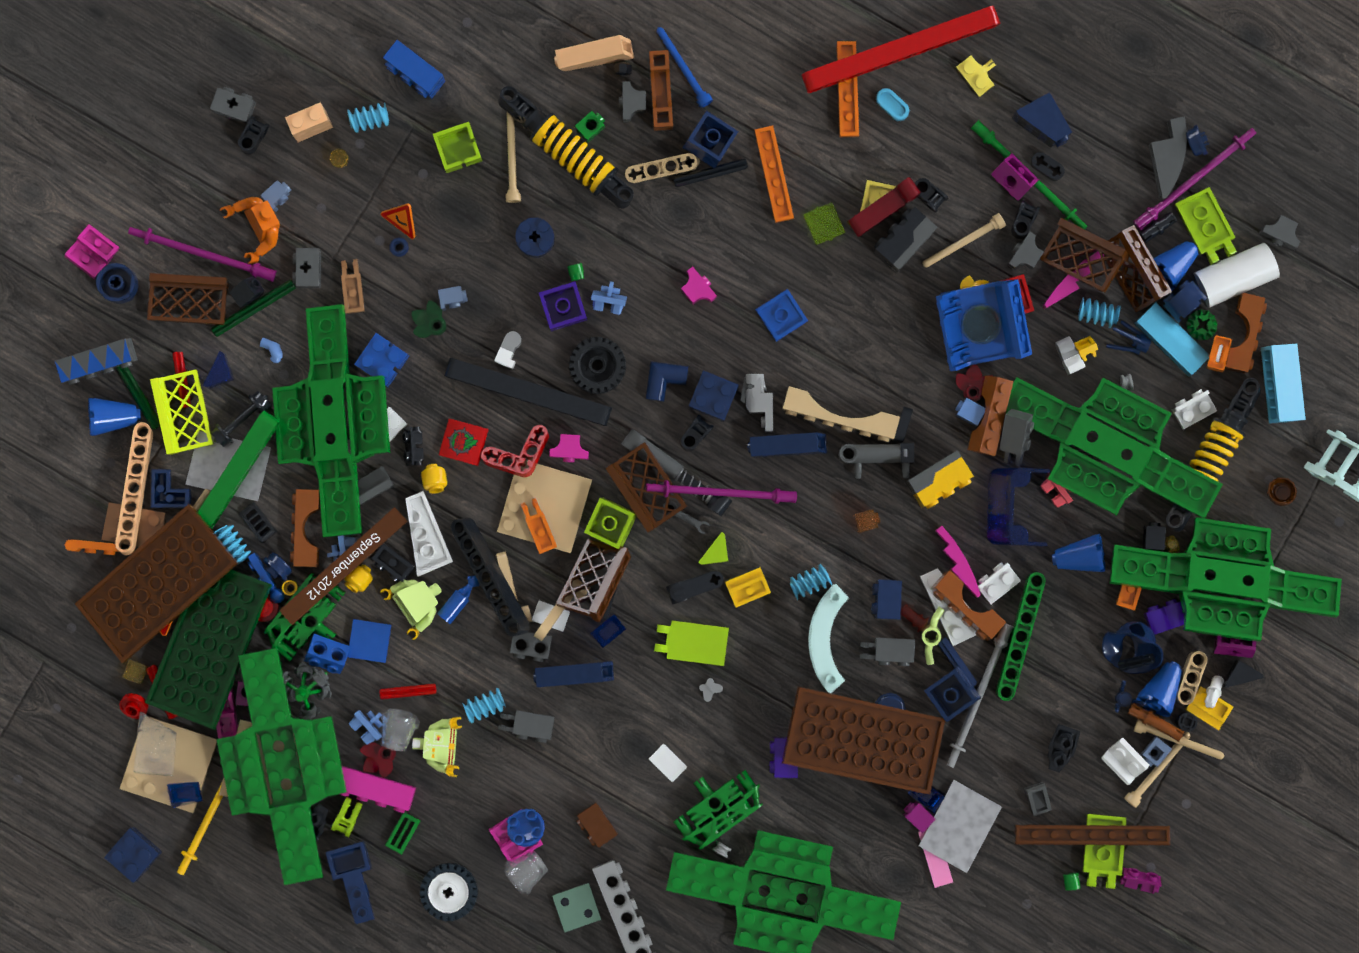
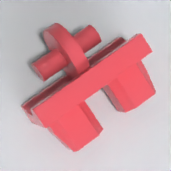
M1050 474L1046 476V480H1044L1040 487L1046 494L1053 488L1056 490L1058 495L1051 499L1056 508L1073 501L1063 487L1048 480Z

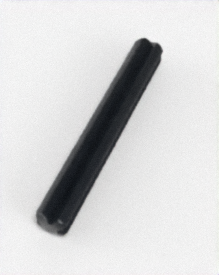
M740 159L717 165L715 169L710 167L674 177V184L676 187L734 173L747 169L748 164L746 159Z

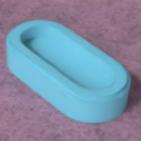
M884 88L877 93V104L894 120L903 121L908 117V105L892 90Z

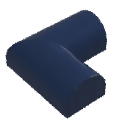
M651 361L645 399L664 402L667 383L686 386L689 366Z
M151 469L150 508H184L191 504L192 496L190 489H171L170 469Z

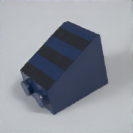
M1050 92L1018 109L1012 116L1017 124L1050 148L1055 145L1058 148L1067 143L1072 133Z

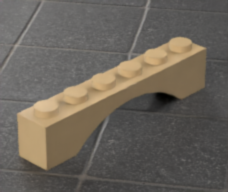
M790 386L788 387L782 409L786 411V415L796 417L797 414L803 415L805 420L815 422V419L821 420L823 425L830 427L836 424L841 426V430L852 432V429L860 431L859 434L870 437L871 434L876 435L878 440L889 442V439L894 440L900 419L899 416L884 412L864 418L841 417L822 408L810 396L808 391Z

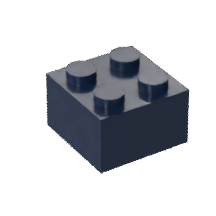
M706 110L683 146V149L694 154L697 158L715 169L739 131Z
M703 371L690 401L689 408L724 422L739 385Z
M876 580V583L872 585V595H876L875 603H872L871 614L875 615L874 619L900 620L902 581Z
M957 667L924 690L946 722L981 699L960 667Z
M131 827L104 858L134 883L140 879L160 856L162 851L135 827Z

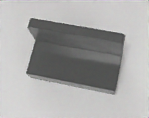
M383 466L358 480L360 505L365 504L395 486Z

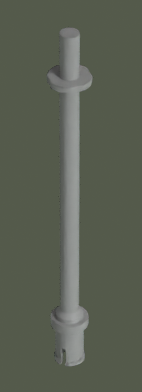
M1007 623L1000 629L997 638L993 640L995 648L977 690L981 699L971 705L956 743H950L953 751L947 765L952 768L955 766L960 751H966L962 746L1001 651L1008 647L1009 643L1007 642L1014 627Z

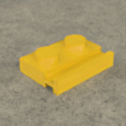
M761 567L725 582L735 608L771 593Z
M1199 686L1193 702L1185 710L1194 714L1216 730H1220L1233 706L1218 698L1214 708H1207L1204 702L1207 695L1206 689Z

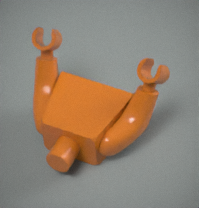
M248 197L234 203L233 206L227 205L220 208V211L226 209L228 212L223 218L234 215L235 211L245 210L244 213L261 243L256 248V252H248L244 255V258L251 257V261L248 264L257 263L259 256L265 255L276 246L280 223L267 200L263 202L261 198Z

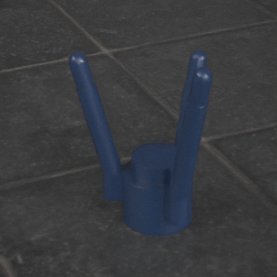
M1124 321L1120 323L1135 333L1136 336L1116 327L1112 328L1113 331L1133 340L1132 346L1134 348L1106 344L1107 348L1133 352L1138 355L1140 352L1146 353L1148 351L1151 339L1147 338V335L1139 332Z
M1122 681L1118 689L1119 693L1115 697L1116 713L1119 712L1120 706L1127 707L1131 703L1144 706L1147 704L1144 701L1132 699L1131 694L1124 691L1125 681Z

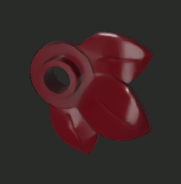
M974 364L967 370L966 375L961 373L956 375V385L963 391L965 399L968 398L974 402L980 400L985 376L982 377L981 370ZM971 389L975 390V396L969 394Z
M371 742L360 749V752L367 756L363 766L364 772L373 773L379 770L383 778L392 772V761L396 756V750L393 745L388 743L379 745ZM385 749L390 751L388 757L383 755Z

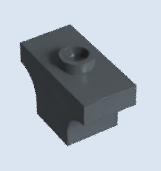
M623 81V96H619V108H623V123H631L632 117L637 113H646V91L635 90L631 86L630 81Z
M1282 215L1277 217L1274 225L1263 226L1259 233L1271 239V243L1279 247L1283 245L1291 250H1295L1300 244L1295 235L1298 223Z
M1029 232L1022 243L1018 242L1012 251L1015 254L1008 263V267L1013 270L1020 265L1026 266L1031 270L1035 267L1044 253L1035 244V234Z

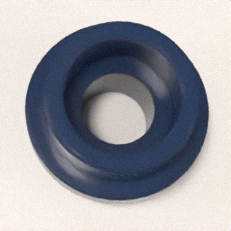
M395 238L390 243V252L396 257H402L407 254L409 245L405 239ZM398 244L403 246L401 251L396 250Z

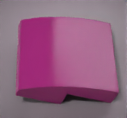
M89 224L77 237V241L65 253V258L95 280L98 273L108 265L117 253L119 247Z
M508 818L491 827L489 831L511 865L543 845L541 839L536 844L528 847L518 846L513 843L507 833Z

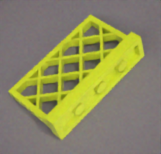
M191 370L150 379L166 454L173 455L213 445L198 371ZM194 375L195 383L191 388L183 384L186 376ZM174 380L178 383L173 392L166 389L165 381ZM180 385L189 390L184 400L175 395ZM192 392L199 398V402L195 407L186 402ZM173 397L182 402L177 411L170 407ZM185 404L194 409L189 418L180 414ZM196 411L203 416L200 425L191 421ZM177 416L186 420L181 430L174 425ZM189 423L197 427L192 437L184 433ZM200 430L207 434V442L200 443L195 440ZM182 434L191 439L186 447L179 448L178 439Z

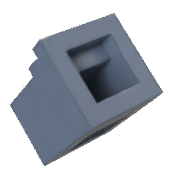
M277 180L260 196L265 201L267 200L271 208L276 212L278 210L276 206L278 204L280 206L289 199L287 196L290 194L291 189L285 182L281 184Z
M461 286L438 290L442 311L446 310V306H449L450 309L461 307L460 304L468 301L466 290L462 291Z
M1154 736L1140 755L1144 757L1143 759L1150 767L1152 765L1158 767L1172 748ZM1155 749L1157 751L1156 756H1151V750Z

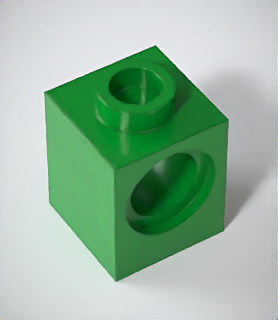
M591 111L575 125V129L589 143L605 128L603 124L605 120L598 112L594 114ZM593 121L597 126L594 130H589L586 128V124Z

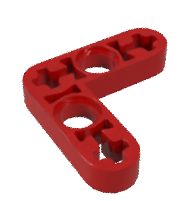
M536 425L530 431L520 456L494 447H486L481 452V458L487 466L520 477H529L536 468L549 439V433L545 426ZM542 431L544 435H540L539 438H537L536 434H540ZM531 447L537 448V452L534 455L527 454V451ZM493 453L495 458L490 457L488 460L486 456H490ZM506 458L512 459V463L509 466H504L502 463ZM527 463L528 469L522 471L521 466L525 467Z

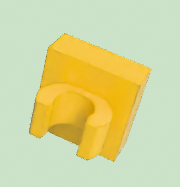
M1091 336L1074 343L1076 350L1084 361H1087V354L1091 353L1093 357H1096L1095 351L1098 350V347Z

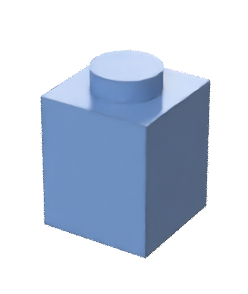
M968 398L964 402L960 400L955 409L958 411L957 417L975 427L978 426L985 413L983 406Z

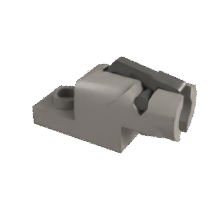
M746 374L743 382L741 402L746 404L749 413H765V417H761V428H765V432H773V393H765L767 390L764 374Z

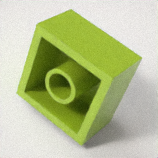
M604 497L599 498L584 533L619 549L620 546H624L637 516L634 511Z

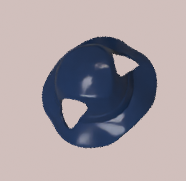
M1132 621L1125 623L1118 631L1107 632L1104 635L1102 641L1103 655L1118 669V662L1121 661L1120 657L1122 655L1123 638L1125 636H1129L1134 643V657L1150 653L1154 655L1155 663L1127 669L1124 671L1126 673H1146L1159 667L1163 661V651L1156 644L1153 630L1141 622Z

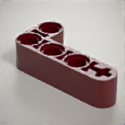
M908 177L893 190L847 222L857 237H860L914 200L921 192L913 180Z

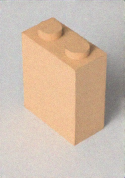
M321 102L285 117L290 131L297 142L333 128Z

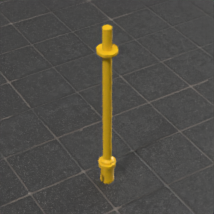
M221 785L188 851L181 852L185 856L177 870V873L181 875L185 874L191 860L198 859L194 854L223 798L222 795H219Z

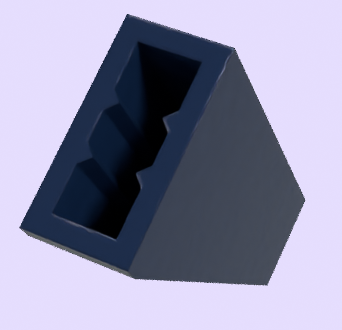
M816 432L750 437L748 452L751 453V457L827 453L826 434Z
M613 661L535 668L533 679L537 687L613 681Z

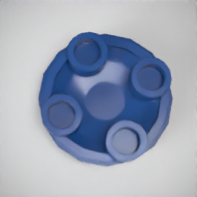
M534 809L519 810L507 820L508 836L518 846H532L539 842L545 830L544 820Z

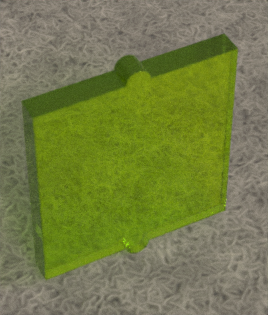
M832 202L820 208L817 206L815 210L803 214L816 245L828 240L832 241L833 238L845 233Z

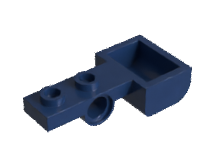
M362 841L325 852L333 880L343 878L355 924L375 919L370 903L369 891L362 872L372 869L365 842Z

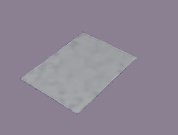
M199 431L196 440L200 443L207 442V434ZM212 435L213 445L194 449L186 485L212 490L243 441L232 438L234 443H229L223 447L219 442H214ZM265 446L234 496L254 501L259 500L271 447Z
M953 780L934 816L936 820L928 827L919 847L967 873L1002 806Z

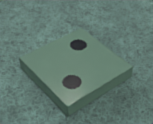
M589 883L552 895L564 932L601 920Z

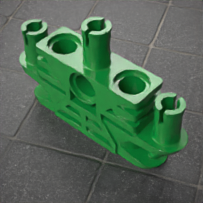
M314 573L307 577L289 601L316 578ZM338 586L329 592L338 602L342 599L341 596H344L346 593ZM324 596L309 610L311 613L305 614L301 622L298 620L294 623L296 626L288 635L286 633L293 625L279 612L264 631V635L268 634L272 645L271 649L278 648V652L290 662L293 659L292 656L297 654V651L283 641L284 639L291 641V644L296 645L297 649H301L314 632L328 639H331L329 636L335 638L337 634L326 627L323 621L337 604ZM309 616H313L316 619V624L313 627H309L306 623ZM274 628L280 632L278 638L272 631Z
M744 770L741 773L746 779L744 780L740 774L736 778L747 791L743 794L738 789L739 787L734 783L733 778L713 792L704 777L699 778L703 786L698 781H695L693 784L704 799L686 811L687 816L689 815L690 820L694 822L696 829H692L684 815L679 817L683 823L682 825L678 819L673 821L684 836L681 840H688L693 844H697L700 846L698 849L701 850L763 805V803H759L758 788L760 783L756 785L747 771ZM740 795L742 796L741 799H739L737 802L729 806L730 802L735 800ZM751 795L753 798L754 806H751L747 801V799ZM713 797L718 798L720 801L719 806L716 808L709 806V800ZM724 803L727 809L715 817L712 812L719 811ZM710 817L712 818V820H710L709 822H707V823H706L705 825H703L702 827H699V826H698V825H700L701 823H703L705 820H707L708 818H710ZM702 833L705 841L698 839L695 835Z

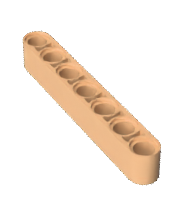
M144 422L136 424L133 429L115 545L117 550L123 555H130L135 551L153 441V431ZM141 429H148L146 436H139ZM138 448H145V452L142 455H136ZM136 466H142V471L139 474H133V469ZM132 485H139L137 492H130ZM129 504H136V509L134 511H127V507ZM128 522H132L133 528L129 531H125L124 525ZM124 541H129V548L126 550L121 549V544Z

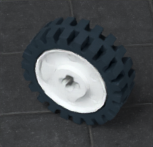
M454 863L441 864L431 869L424 877L420 888L423 907L431 916L442 921H455L467 915L474 907L478 894L476 880L472 873L465 867ZM448 887L452 888L451 891L454 892L449 897L444 893V890H447Z

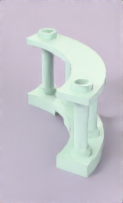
M1328 429L1326 433L1333 438V441L1319 462H1316L1315 465L1307 462L1304 469L1312 476L1331 486L1335 484L1344 490L1343 493L1359 502V480L1352 486L1345 482L1343 477L1358 455L1359 445L1347 439V436L1341 431L1333 432ZM1341 443L1351 448V451L1339 470L1332 474L1326 471L1325 466Z
M833 584L820 599L811 619L808 636L812 666L822 686L830 694L845 681L833 662L830 649V633L833 621L841 606L849 598L837 584Z

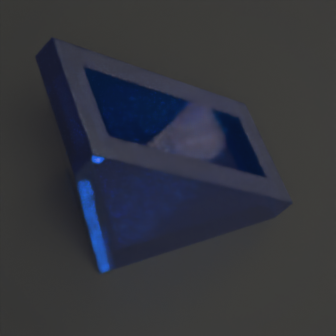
M219 351L203 386L209 389L235 380L227 356Z
M613 615L591 632V634L601 647L604 648L624 632L626 628Z
M199 782L167 785L170 804L173 808L203 801Z
M932 787L930 795L915 791L908 792L910 796L932 812L936 811L945 798L944 795Z

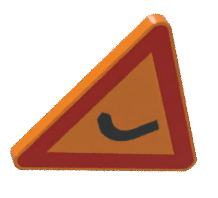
M409 203L381 212L383 218L409 238L414 239L416 237L411 205Z

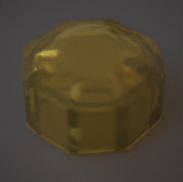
M336 149L331 152L330 161L334 167L343 168L348 164L349 157L345 150Z
M1171 535L1165 538V545L1169 553L1180 551L1179 542L1175 536Z

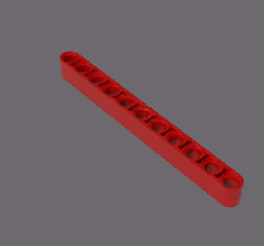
M989 6L803 73L801 76L807 92L812 93L989 30L1001 23L994 6Z

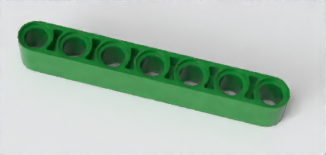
M262 411L198 511V514L211 529H213L280 424V420L266 411Z
M1039 572L1029 574L1024 585L1014 628L1012 629L996 688L997 697L1003 701L1011 700L1017 689L1046 581L1044 575ZM1035 575L1041 580L1038 586H1033L1031 583V579ZM1029 594L1035 596V603L1033 605H1029L1026 602V597ZM1025 612L1030 615V621L1026 624L1021 621V615ZM1019 631L1025 633L1023 642H1019L1016 639V634ZM1015 649L1020 652V658L1016 661L1011 658V652ZM1009 668L1015 671V676L1012 679L1006 677V671ZM1003 687L1010 689V695L1006 698L1002 697L1000 693Z

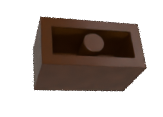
M597 802L577 815L579 819L576 822L582 830H587L589 833L587 838L593 846L597 845L599 848L618 835Z

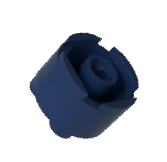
M528 218L521 222L516 230V243L519 249L529 257H542L554 245V232L549 223L541 218ZM534 233H537V235L540 236V238L537 239V242H533V240L530 239V237H532Z
M120 263L107 265L98 273L96 278V286L99 293L112 303L123 304L131 301L138 291L139 283L136 274ZM119 280L121 282V285H118V287H116L114 285V282H118Z
M1185 281L1178 288L1180 292L1176 295L1171 293L1163 300L1165 302L1163 306L1178 323L1181 321L1180 316L1185 318L1202 303L1200 301L1201 298L1204 301L1208 298L1194 281Z

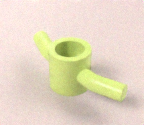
M938 606L931 617L930 624L922 630V639L926 644L925 658L927 665L934 664L932 649L941 640V632L937 624L945 610ZM927 631H936V639L929 640V638H926L925 634Z

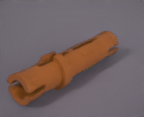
M1132 703L1128 714L1141 720L1144 725L1148 724L1178 742L1181 740L1185 731L1152 714V711H1147Z

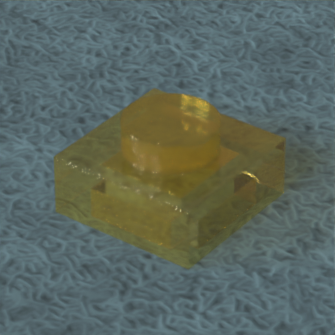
M129 659L122 678L142 684L148 666Z

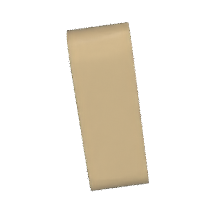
M1193 651L1187 656L1176 696V701L1179 704H1191L1196 696L1207 664V656L1201 651ZM1196 654L1200 655L1202 659L1199 665L1193 663V657ZM1190 672L1195 675L1193 683H1189L1186 679ZM1182 691L1188 692V700L1182 701L1180 699Z

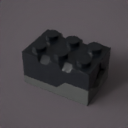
M916 207L912 210L908 208L901 216V222L899 224L895 222L888 230L887 234L889 236L886 239L882 236L874 246L876 249L874 255L895 274L898 273L938 228Z

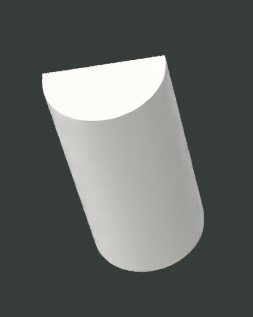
M1261 243L1193 273L1199 288L1208 297L1205 300L1208 308L1268 283L1280 276L1276 259L1266 243Z

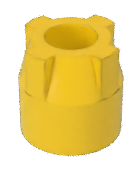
M287 580L282 585L283 593L288 596H292L298 589L297 583L292 580ZM290 584L294 586V590L292 592L288 591V586Z

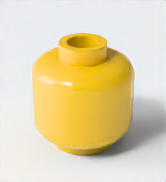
M429 464L421 472L423 488L426 491H429L431 494L444 491V488L447 486V477L443 467L437 464Z
M364 564L359 565L344 578L345 586L354 593L364 592L373 580L370 574L371 569Z

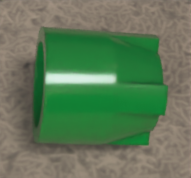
M582 263L567 266L571 281L584 279Z
M1078 873L1063 875L1066 891L1081 888Z

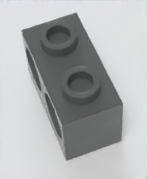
M527 632L522 635L513 636L510 653H514L515 658L525 659V656H532L534 661L544 662V659H549L552 636L546 635L542 643L545 644L546 650L542 654L537 653L535 650L536 644L541 642L534 637L535 633ZM519 639L526 641V649L519 650L516 647Z

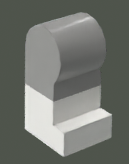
M511 331L506 334L494 360L496 363L513 370L516 362L512 360L515 350L522 343L519 333Z
M1070 336L1055 342L1057 352L1067 375L1086 367Z

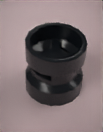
M1182 712L1177 715L1175 724L1177 728L1190 732L1196 728L1197 718L1192 713Z

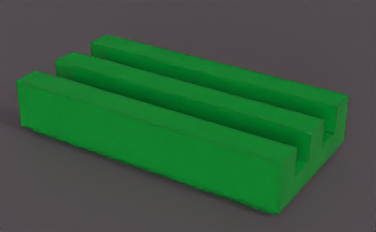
M406 812L402 813L385 846L402 855L421 820ZM406 817L408 821L393 846L391 842ZM411 822H415L401 849L397 848Z

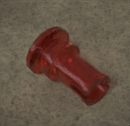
M907 604L901 610V615L909 620L913 627L919 628L917 630L918 633L929 622V616L925 619L923 614H918Z

